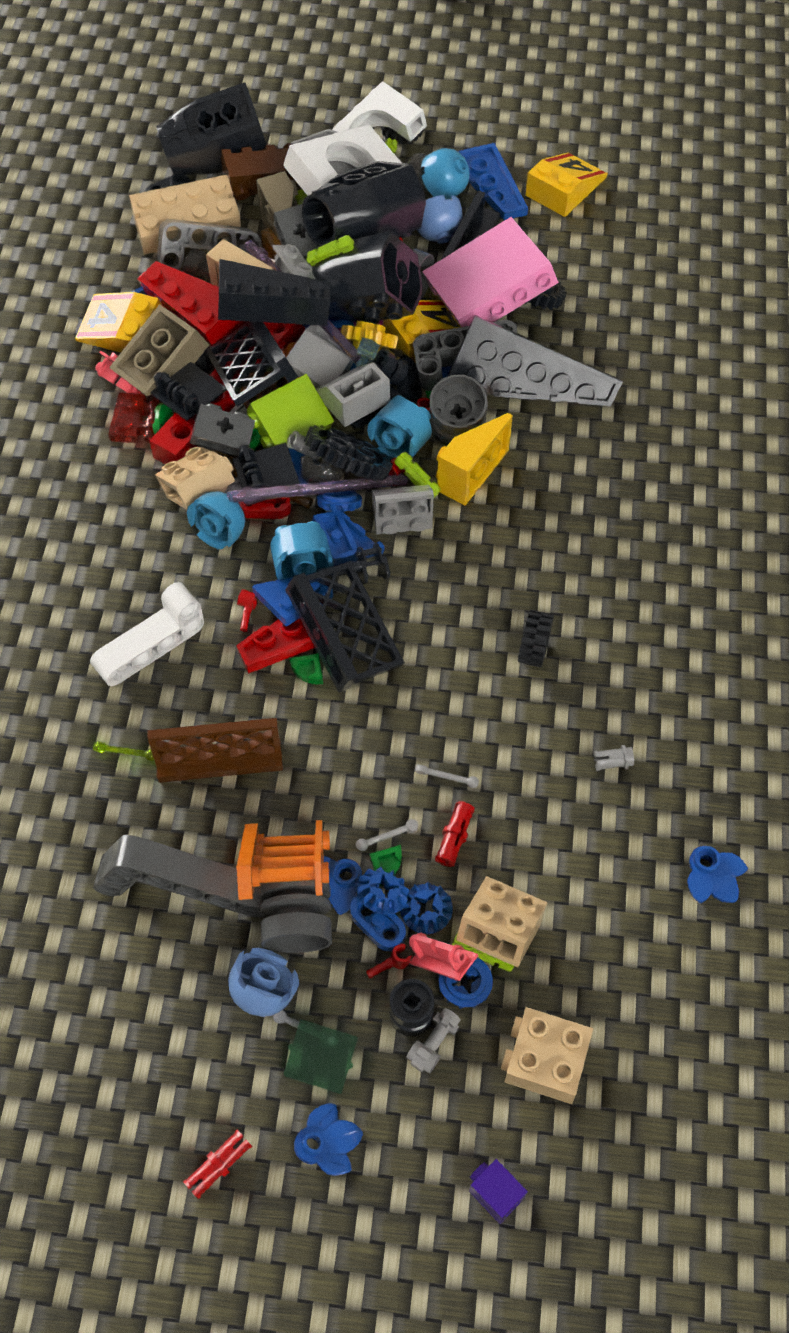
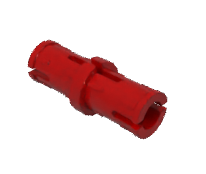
M463 801L456 802L450 822L444 826L442 831L444 837L435 857L436 862L443 866H455L460 847L467 840L468 833L466 831L475 811L471 804Z
M238 1129L215 1153L210 1151L206 1155L208 1159L183 1181L188 1189H191L202 1179V1182L192 1191L197 1199H200L201 1195L221 1175L226 1177L230 1173L228 1169L248 1149L253 1147L245 1139L236 1149H233L244 1137Z

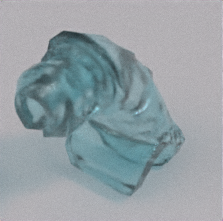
M362 337L356 352L358 354L355 362L356 367L369 364V362L374 360L380 344L372 339Z

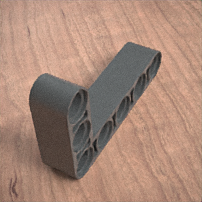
M134 835L121 836L102 855L93 887L95 891L101 894L120 896L138 881L246 916H265L261 911V904L263 902L261 887L266 883H260V887L254 888L253 899L239 900L237 868Z

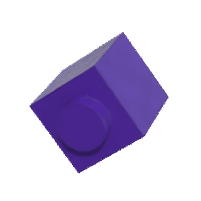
M497 1159L489 1166L486 1162H483L470 1176L473 1183L470 1185L469 1192L499 1224L514 1211L528 1193Z

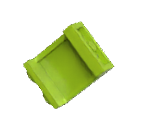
M307 374L250 403L247 408L248 414H246L249 416V419L255 420L253 429L257 428L261 435L260 441L264 449L283 443L287 444L290 434H293V431H297L306 437L310 426L314 427V425L320 427L323 425L329 428L335 422Z

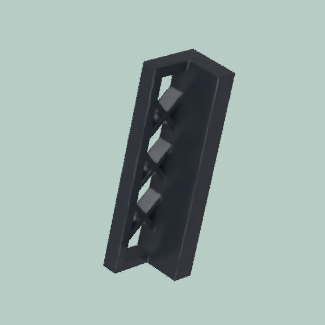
M477 192L441 260L498 225L500 212L484 208L485 192Z

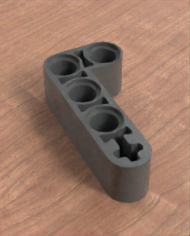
M167 219L161 223L159 228L157 260L165 264V255L173 252L176 254V260L173 264L167 266L179 270L183 265L185 247L212 250L218 244L217 238L222 232L228 233V242L250 255L260 250L261 239L258 234L248 228ZM171 226H177L178 235L173 239L167 238V229ZM196 229H202L204 232L202 240L198 242L193 241L192 233ZM249 236L253 239V242L248 243L247 246L240 241H236V237L247 240Z
M510 320L492 322L517 333L516 324ZM469 326L426 333L415 338L413 347L419 384L424 390L432 391L434 386L443 379L442 367L452 366Z

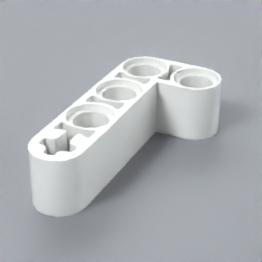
M176 582L165 589L161 596L163 609L109 642L92 655L90 659L91 665L108 686H115L201 630L204 625L201 605L183 583Z

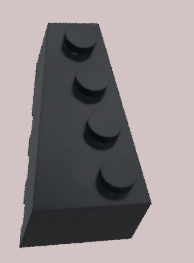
M219 260L218 320L328 326L330 307L329 282L233 261Z

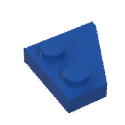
M330 511L313 515L312 521L318 522L327 535L334 565L358 560V557H356L358 547H362L363 550L373 548L375 542L365 535L366 530L359 524L353 523L345 513ZM378 541L377 543H378L379 546L382 548V554H383L385 547H384L383 543H381L380 541ZM374 554L368 555V556H365V557H366V558L374 557Z
M293 577L252 586L255 596L286 627L299 619L285 591ZM319 582L311 583L314 592L325 596L327 586ZM333 589L331 590V593H330V596H329L330 599L334 597V596H333Z

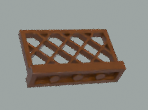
M277 718L147 730L148 742L157 767L159 783L283 771L281 739L279 737Z

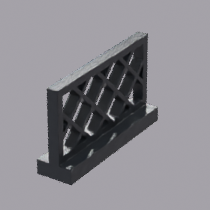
M248 321L205 350L237 407L284 376L289 383L298 378V375L264 322ZM255 346L253 351H248L250 347ZM235 348H240L237 353H233ZM223 349H225L223 354H217ZM257 359H263L260 364H255ZM242 360H247L245 365H240ZM228 361H232L230 366L225 367ZM273 371L267 376L263 377L265 372ZM250 373H255L253 378H248ZM235 374H240L237 379H232ZM242 387H247V389L239 393Z
M351 561L307 576L305 573H302L292 578L285 591L339 693L348 690L353 684L401 667L405 663ZM346 572L351 582L349 588L335 582L338 574ZM319 582L327 586L325 596L314 592L311 583ZM332 589L347 595L344 605L329 598ZM351 597L362 602L364 606L363 613L348 607ZM326 605L341 612L338 622L327 617L325 613ZM346 614L360 620L357 630L343 624ZM365 623L376 628L378 632L377 638L362 633ZM340 631L355 637L352 648L341 643L338 637ZM359 640L374 646L371 656L356 650ZM378 648L387 651L393 661L385 663L376 659ZM354 657L368 663L365 672L359 674L356 672L352 664Z

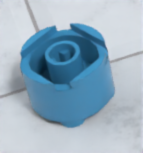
M397 395L369 422L367 428L368 436L371 442L375 440L379 445L377 448L380 450L379 453L387 455L386 458L390 460L398 457L403 452H407L413 458L431 437L432 427L429 421L431 414L426 408L418 407L413 402Z
M310 521L289 526L282 525L276 528L270 549L278 580L291 578L305 573V575L316 573L319 568L334 565L327 535L318 522Z

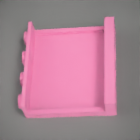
M512 217L422 271L434 295L440 297L461 327L470 326L474 315L490 322H495L559 283L550 261Z

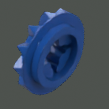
M335 488L317 496V503L319 507L326 511H341L344 513V511H354L360 508L362 496L354 490Z
M379 867L376 871L368 869L364 875L360 876L356 887L357 895L363 905L379 914L389 915L397 913L407 903L409 889L404 886V878L395 877L394 870L387 873L384 872L382 867ZM379 884L384 885L385 890H389L386 898L382 889L378 888Z
M427 882L422 885L414 884L408 892L407 903L400 912L404 923L411 930L417 933L433 934L442 930L449 923L453 907L450 895L441 886L437 887ZM433 898L432 909L435 912L426 911L425 914L419 917L421 906L418 902L426 904L428 900Z
M478 957L464 974L467 979L475 980L471 983L470 994L465 990L464 986L456 985L460 981L439 974L440 992H442L448 1003H452L460 1009L464 1007L475 1008L487 1000L492 990V973L486 963Z

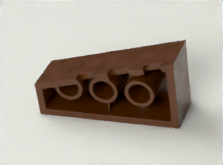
M287 143L281 149H278L275 145H265L261 151H252L251 147L241 148V153H231L230 149L222 150L221 174L228 175L233 197L236 200H244L251 195L258 194L257 179L283 171L286 172L290 181L294 180L283 166L291 143Z

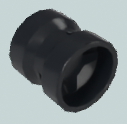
M383 348L379 350L372 359L371 363H375L389 378L392 385L400 384L408 373V363L400 357L395 358V355L388 349Z

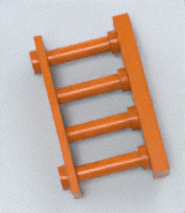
M316 820L315 834L265 837V834H259L258 823L245 824L236 866L239 900L253 899L255 887H260V883L315 880L316 896L323 895V883H329V862H324V850H330L329 830L323 831L322 820Z

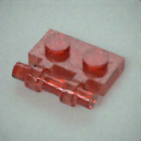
M119 392L108 433L110 441L137 443L138 436L144 435V440L150 443V439L155 435L152 426L155 423L156 412L154 413V410L162 402L153 397V401L147 403L146 395ZM143 416H149L148 420L142 422Z

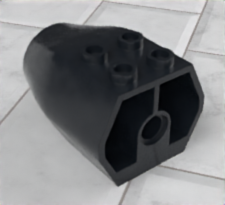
M246 82L198 98L156 126L173 175L219 174L222 171V150L230 149L231 153H241V148L251 147L252 151H261L267 145Z
M376 161L339 174L319 189L312 191V194L308 195L302 204L303 224L310 239L319 247L338 240L345 235H349L351 239L391 231L398 238L409 237L412 231L420 229L422 226L426 205L425 192L412 164Z
M391 231L353 239L355 244L352 251L347 253L341 252L338 255L327 257L311 266L312 273L317 280L327 281L330 284L329 317L356 323L357 321H364L373 324L387 319L399 320L404 316L414 314L422 296V279L418 255Z

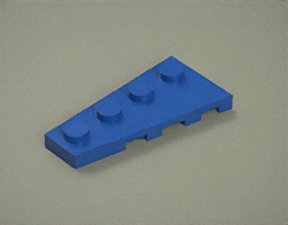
M495 143L458 151L468 164L470 172L469 183L477 192H485L486 202L496 212H500V217L504 221L510 217L514 219L528 214V206Z

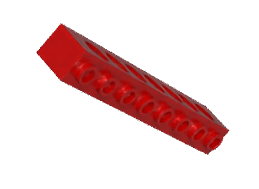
M264 322L282 351L291 342L298 341L305 331V327L302 324ZM255 346L250 347L248 351H253ZM235 348L233 353H237L240 348ZM257 359L255 364H260L263 359ZM242 360L240 365H245L247 360ZM228 361L225 367L230 366L232 361ZM215 369L210 376L224 385ZM235 374L232 379H237L240 374ZM228 390L210 403L220 406L226 412H230L235 406V402ZM176 413L172 415L150 439L154 459L167 464L171 461L182 459L190 449L200 447L189 443L196 415L188 421Z

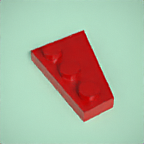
M300 618L287 627L278 619L270 626H262L236 645L238 654L248 674L315 648Z

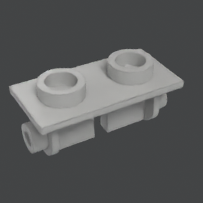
M273 245V249L277 253L275 255V264L282 272L316 279L312 273V267L307 263L295 245Z

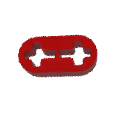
M243 492L237 497L245 518L283 519L291 511L288 494L255 503L249 507L246 506L247 502ZM276 503H282L279 508L274 507Z

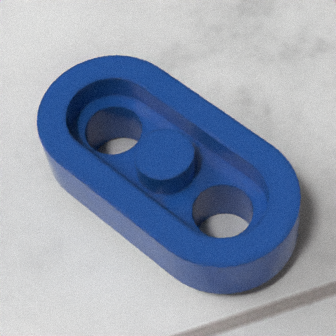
M358 895L353 898L350 904L351 918L378 948L384 951H393L395 946L401 943L404 944L406 928L403 921L395 913L385 915L373 912L370 916H363L361 911L368 908L363 905ZM391 931L395 934V937L390 940L386 939L383 936L384 933Z

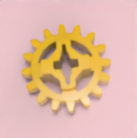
M357 321L355 327L349 325H342L340 337L353 342L352 346L362 351L377 353L382 348L396 349L398 336L385 333L386 327L379 324Z

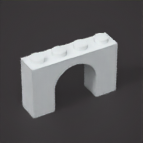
M382 81L347 116L339 121L332 130L342 132L368 124L371 127L385 126L395 130L411 142L427 126L422 108Z
M368 124L290 145L283 166L308 196L312 194V191L319 189L330 179L339 175L330 165L329 161L346 162L356 168L376 161L402 162Z

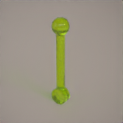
M100 741L94 742L93 750L103 753L109 751L141 756L149 761L154 760L151 749L143 751L110 746Z

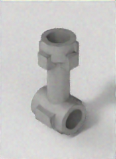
M444 1008L441 1013L437 1012L433 1018V1022L437 1025L424 1044L417 1040L406 1056L411 1061L413 1067L420 1072L425 1070L429 1074L433 1071L441 1055L436 1053V1050L448 1032L455 1035L459 1029L458 1024L461 1019L458 1015L447 1008Z

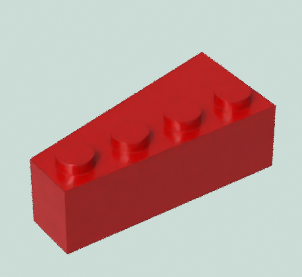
M155 261L137 278L148 296L159 298L164 308L197 330L208 342L209 347L246 322L218 320V286L158 261Z

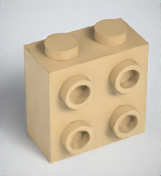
M204 447L190 449L186 452L185 457L165 464L162 467V471L155 474L166 497L186 510L191 503L206 492H225L228 486L235 482L231 473L233 466L228 458L222 457L215 451H210Z
M486 876L462 916L456 940L515 967H519L541 925L547 902Z
M526 1007L523 1018L516 1016L510 1035L517 1038L514 1050L506 1049L501 1070L507 1071L505 1083L572 1104L577 1093L593 1028Z

